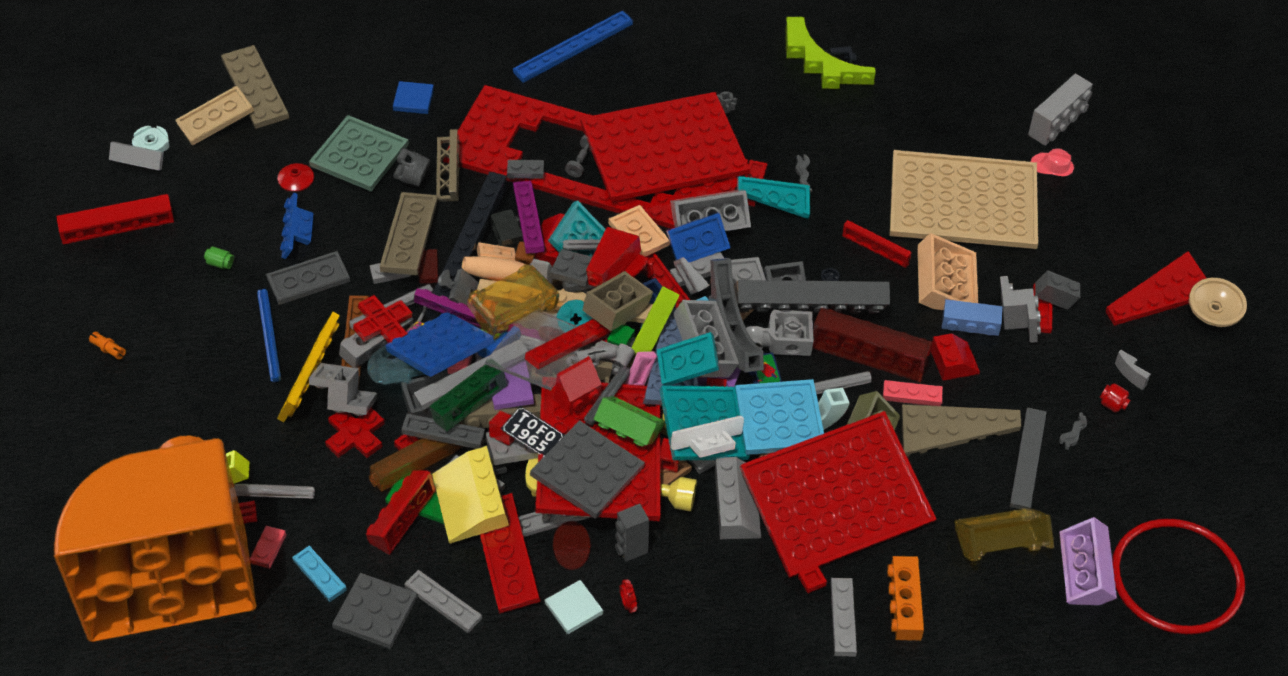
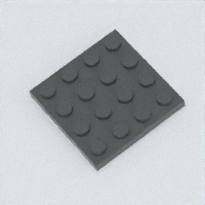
M579 420L530 470V476L596 519L644 468L645 462Z

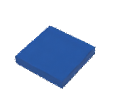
M399 81L393 111L428 114L434 85Z

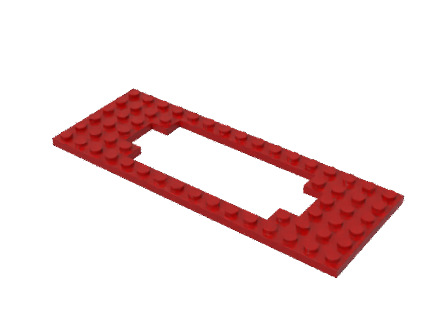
M485 85L458 130L459 167L487 175L489 172H494L507 176L508 160H521L523 157V151L509 148L520 127L536 132L541 122L545 120L583 131L580 123L581 118L592 115ZM446 156L443 162L449 163V158ZM545 172L543 179L507 178V181H531L532 188L575 201L578 200L579 202L619 214L640 205L657 225L672 229L675 228L672 217L671 200L735 191L739 176L677 188L674 195L657 192L650 203L635 198L611 202L607 190Z

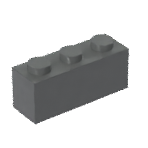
M640 504L618 512L617 522H615L617 533H615L617 544H615L618 555H622L627 562L648 553L649 518Z

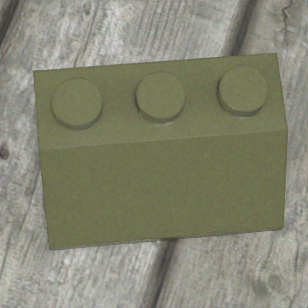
M878 391L859 396L847 425L885 411L895 431L900 415Z

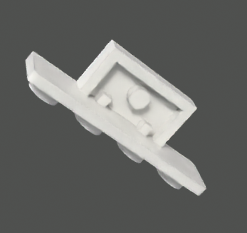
M737 416L672 432L671 449L677 450L690 446L699 457L735 449L736 442L731 436L742 433L744 418Z

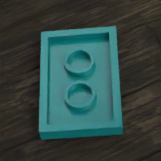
M711 332L657 349L663 386H670L719 370L714 335Z

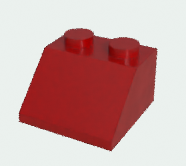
M952 333L933 337L931 353L943 381L980 373L967 341Z
M589 356L557 374L554 399L568 414L579 411L584 405L596 401L600 396L602 384Z

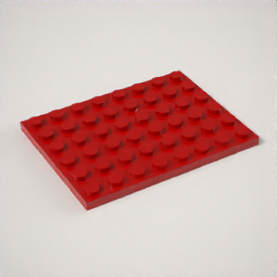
M716 92L584 117L580 121L611 202L749 174L750 171Z
M542 378L540 419L565 435L580 420L645 462L644 468L598 517L617 518L618 512L640 504L650 521H659L660 433L653 444L642 447L633 442L634 439L631 437L623 438L617 435L616 430L612 428L605 429L600 427L598 421L594 425H589L584 422V419L596 401L584 405L579 411L568 414L554 399L556 379ZM601 382V393L604 391V389L607 387L609 383ZM622 384L614 395L660 418V405L643 404L647 386ZM543 453L538 454V462L543 458ZM537 481L535 513L592 517Z
M885 411L746 462L739 467L789 578L797 576L799 572L816 565L820 567L936 520Z

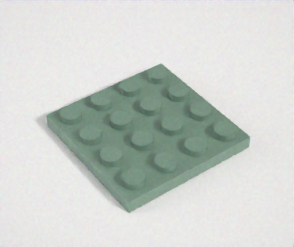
M347 115L309 163L315 169L372 191L395 163L401 150L406 149L409 145V140Z

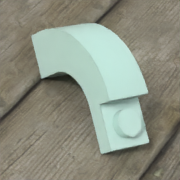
M843 388L824 390L822 398L818 402L823 430L837 422L849 406V400Z

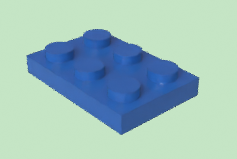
M715 213L666 230L675 260L684 257L688 262H692L730 248L720 213Z

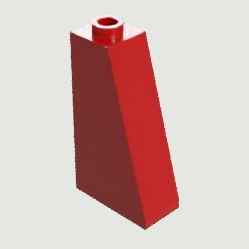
M607 227L586 269L588 284L597 287L619 275L641 252L639 236Z

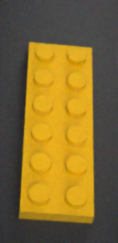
M332 312L322 328L277 417L278 420L284 422L288 416L292 417L298 408L302 396L309 386V377L321 362L325 354L324 352L339 326L337 320L340 315Z

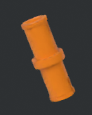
M98 332L92 333L96 338L90 335L89 341L100 347L102 352L109 353L117 359L123 358L119 353L123 356L125 355L126 350L115 344L111 338H105Z

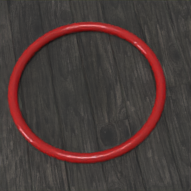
M1157 519L1142 523L1123 536L1113 553L1112 564L1115 588L1119 596L1134 614L1159 629L1179 634L1208 632L1228 622L1238 611L1245 592V579L1238 558L1220 537L1195 523L1178 519ZM1159 527L1183 528L1211 540L1224 552L1234 569L1236 594L1231 606L1217 619L1200 625H1176L1151 616L1132 600L1122 583L1120 561L1128 543L1140 533Z

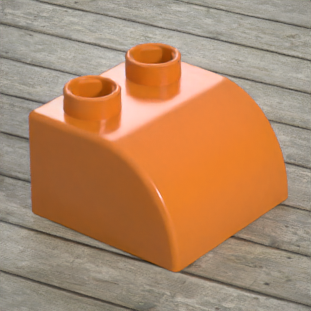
M179 436L163 443L160 449L117 458L90 474L76 488L67 501L56 530L54 544L55 560L89 641L96 642L256 609L246 530L222 440L217 438L203 440L194 436Z

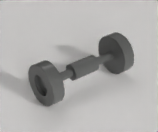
M585 135L580 140V145L583 149L577 156L576 161H569L565 167L566 172L573 177H580L584 168L580 163L586 157L587 151L592 152Z

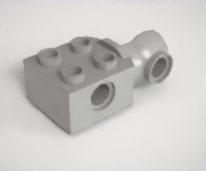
M773 310L770 314L768 328L758 326L746 328L751 339L761 350L763 347H766L773 354L811 356L813 346L811 311Z

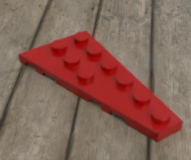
M1188 251L1107 306L1105 312L1113 325H1118L1189 304V295L1194 285L1207 278Z

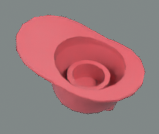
M1053 149L1049 153H1040L1031 159V162L1037 163V172L1042 174L1068 176L1074 169L1071 155L1062 149Z

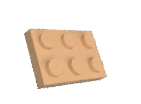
M640 205L609 219V225L612 228L639 236L641 252L639 254L645 257L670 245L667 236Z

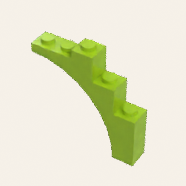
M787 17V58H804V73H821L822 88L839 89L840 84L874 85V67L850 64L831 56L821 49L810 37L805 26L804 17Z

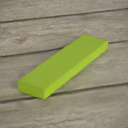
M662 286L631 347L635 351L634 355L637 352L652 351L679 294Z

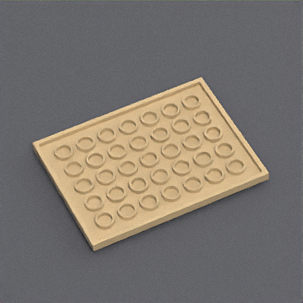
M894 150L890 236L925 239L932 233L953 242L1037 249V163Z

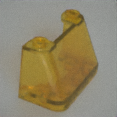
M526 264L519 268L517 272L480 291L475 290L471 292L467 305L482 329L492 335L495 340L499 338L498 332L503 329L505 331L508 330L510 324L539 309L542 312L545 310V307L548 311L556 308L560 295L556 288L533 265Z

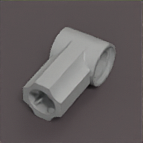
M601 340L595 346L602 347L611 345V343ZM625 344L614 345L616 356L601 358L611 362L619 369L622 366L626 368L635 351Z

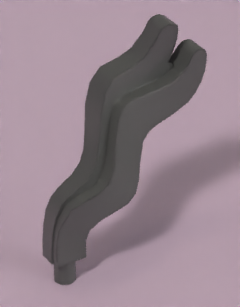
M797 155L798 163L795 170L800 176L799 183L809 185L807 182L809 173L806 169L809 166L810 160L807 155H804L803 159L800 155Z
M1082 412L1079 413V421L1074 422L1072 431L1060 436L1059 442L1060 444L1065 443V449L1069 450L1070 446L1077 444L1080 431L1086 428L1087 420Z

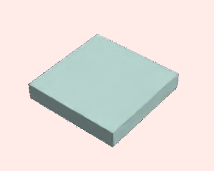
M581 580L545 599L546 606L567 634L603 614L602 608Z

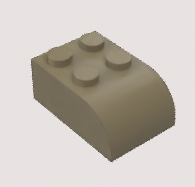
M624 271L587 292L582 310L605 328L612 331L638 316L650 302L653 291Z

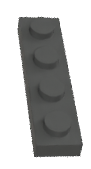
M407 414L402 426V434L478 449L481 448L485 429L457 423L446 432L432 418Z

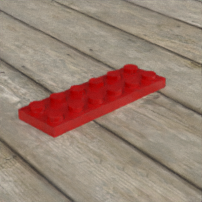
M512 493L501 496L509 526L480 534L500 613L540 602Z

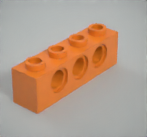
M893 556L892 563L888 564V577L892 579V582H889V595H893V601H890V613H894L891 629L892 632H895L896 640H921L924 626L918 557Z

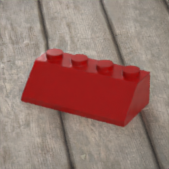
M413 470L409 476L405 477L401 488L392 495L388 506L380 511L377 521L369 526L366 536L371 545L389 555L436 491L431 472Z

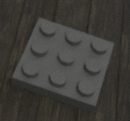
M360 573L332 623L333 628L391 649L418 595L416 592Z

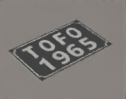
M521 405L500 428L537 454L541 455L543 453L542 457L565 436V434Z

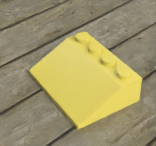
M487 446L464 453L432 474L449 543L509 526Z

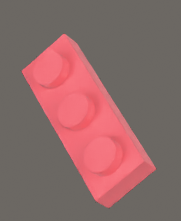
M884 380L883 398L886 401L941 406L943 387Z

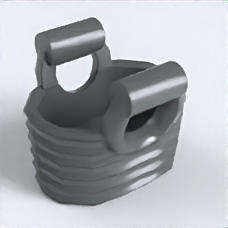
M402 149L397 158V161L401 164L398 165L393 176L401 180V182L419 187L429 168L430 159L415 153V151L411 152L407 149ZM407 155L411 156V163L405 162Z

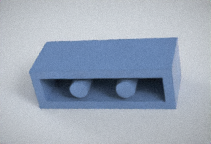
M945 299L942 329L999 336L1002 323V306Z

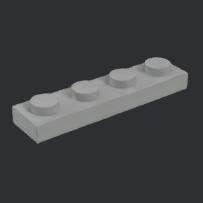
M831 578L834 655L856 656L852 578Z

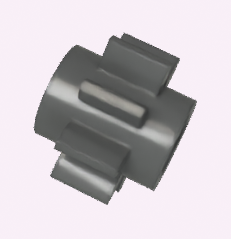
M722 92L720 95L717 94L725 113L735 110L737 98H733V93Z

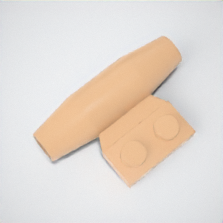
M479 242L477 245L478 256L464 257L462 261V268L468 274L483 279L516 283L529 266L515 261L514 248Z

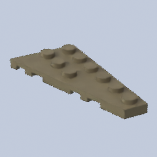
M903 404L901 409L903 450L906 456L916 452L925 453L933 448L942 449L968 443L969 440L976 438L978 440L986 439V436L996 434L999 436L1012 433L1021 429L1020 410Z

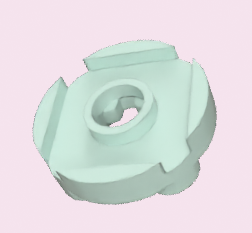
M144 126L134 133L132 144L133 146L164 152L169 148V138L166 130L162 127L151 128V126Z

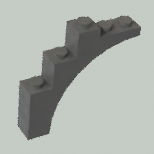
M731 259L711 260V296H709V301L717 302L739 362L737 368L744 372L764 370L763 350L751 339L740 315L733 284Z

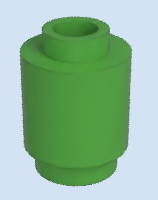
M212 246L206 250L204 259L206 264L224 270L225 268H231L234 255L230 254L229 251Z

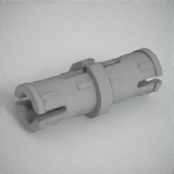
M613 344L602 347L592 346L591 349L575 351V361L577 363L589 356L591 360L597 362L601 358L616 356L615 346Z

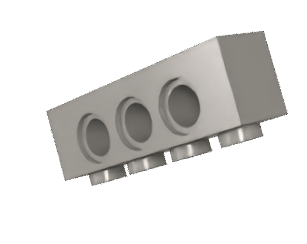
M411 317L400 323V325L407 331L413 325L414 319ZM355 333L340 343L339 355L353 368H358L386 349L385 345L388 342L381 334L364 342Z

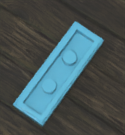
M310 546L293 556V561L329 602L347 590L344 583Z

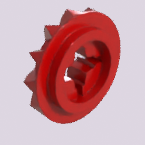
M628 579L622 580L620 594L623 605L630 613L637 610V602L633 586Z

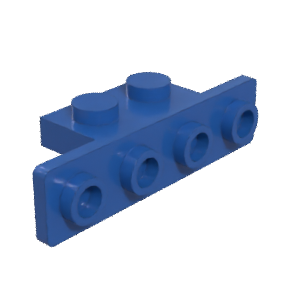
M296 193L287 198L284 208H286V213L283 217L285 226L282 230L283 241L280 247L283 259H286L292 251L293 240L306 245L311 242L313 213L296 207L298 195Z

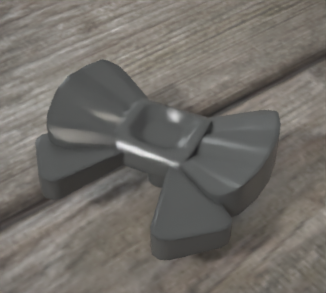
M447 269L439 276L438 284L446 286L451 290L452 286L456 285V282L450 279V273Z

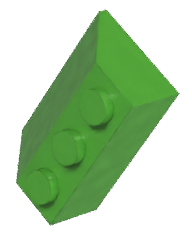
M615 396L603 397L594 417V420L599 422L598 425L605 429L612 428L616 430L617 435L623 438L631 437L634 439L633 442L642 447L653 444L666 424L664 420Z

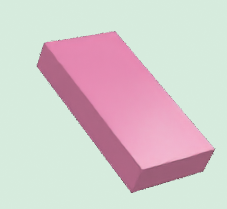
M637 352L625 384L645 386L657 357L655 352Z

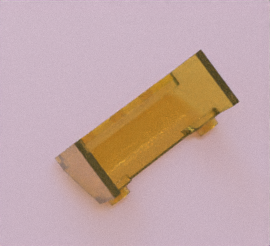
M1020 509L954 521L955 530L964 556L970 561L982 559L981 556L985 555V552L1021 546L1027 547L1029 551L1040 550L1041 546L1050 549L1054 548L1050 515L1034 509Z

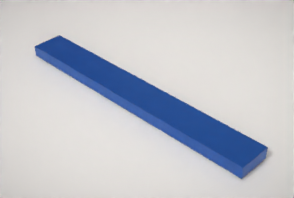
M621 11L513 68V73L524 83L633 24V20Z

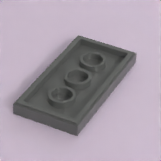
M338 251L266 274L278 305L350 282V277Z

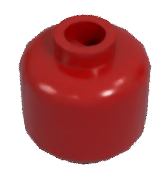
M1117 384L1107 385L1099 397L1102 399L1101 404L1113 412H1118L1120 409L1125 410L1131 401L1127 399L1129 392Z

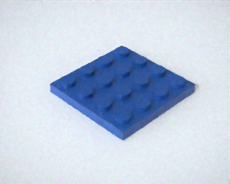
M446 312L434 320L427 321L424 325L410 330L408 335L393 339L392 342L385 346L390 354L432 377L493 344L494 339L492 335Z

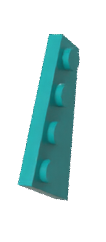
M743 176L738 177L737 190H746L748 199L807 219L809 218L810 185Z

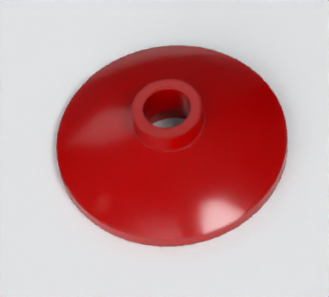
M299 163L284 167L278 174L279 185L291 192L305 190L314 181L312 169L307 165Z

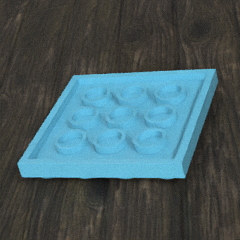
M813 379L735 385L739 415L744 418L742 434L746 455L773 453L824 434Z

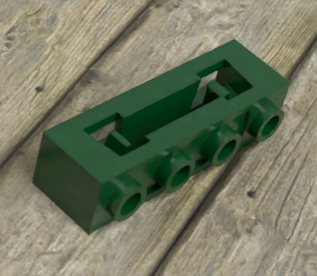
M492 360L487 362L430 405L434 422L447 432L507 386L504 370ZM494 383L496 387L491 390L490 384ZM487 388L491 391L487 393L484 390ZM453 412L458 415L454 419L452 414Z

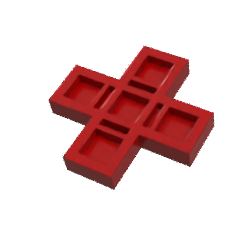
M373 295L358 303L359 310L366 318L353 324V329L364 342L379 334L388 343L392 342L395 338H402L408 335L400 323L411 318L412 311L402 300L385 308L376 296Z
M372 408L366 415L359 416L357 419L349 412L335 413L328 418L329 423L338 432L326 440L325 443L338 458L353 447L368 458L382 447V442L372 433L384 425L385 422Z

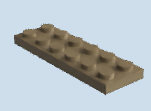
M254 45L221 55L234 85L238 86L254 109L249 116L255 129L289 118L288 112Z
M401 193L380 263V272L418 274L437 206L438 195Z

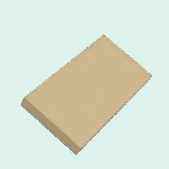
M235 86L176 119V123L193 146L252 113L254 109L238 86Z

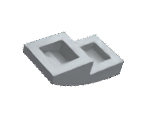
M1120 350L1115 365L1131 383L1143 390L1147 385L1150 373L1136 366V358Z

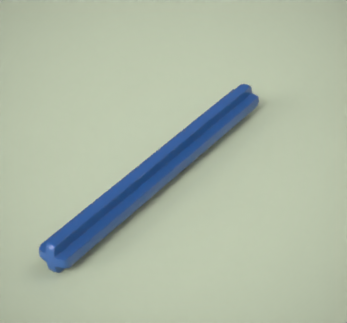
M263 289L258 290L257 294L269 373L272 382H279L281 374L267 290Z

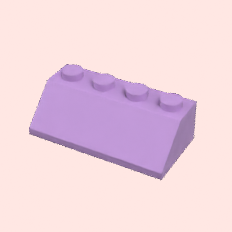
M1093 517L1060 531L1067 603L1101 605L1116 599L1108 527Z

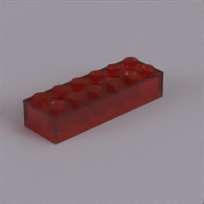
M821 307L813 328V349L914 381H922L928 365L932 346L931 341Z

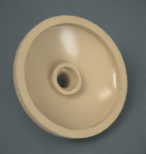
M1207 278L1199 281L1194 285L1189 295V304L1193 313L1200 320L1212 326L1227 327L1234 325L1243 318L1247 309V302L1243 292L1235 284L1220 278Z

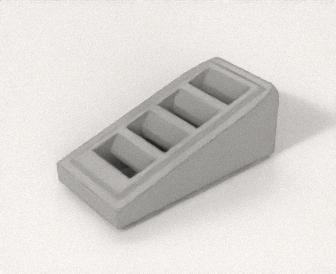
M684 257L674 261V265L691 295L709 286L707 281Z

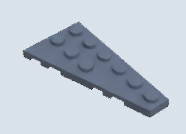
M672 309L659 335L655 351L656 355L657 349L683 341L673 315L676 309ZM658 356L650 371L643 404L662 405L659 389L663 385L661 383ZM695 377L670 386H698V380Z

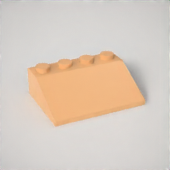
M932 233L918 244L919 303L938 310H943L945 299L978 303L976 252Z

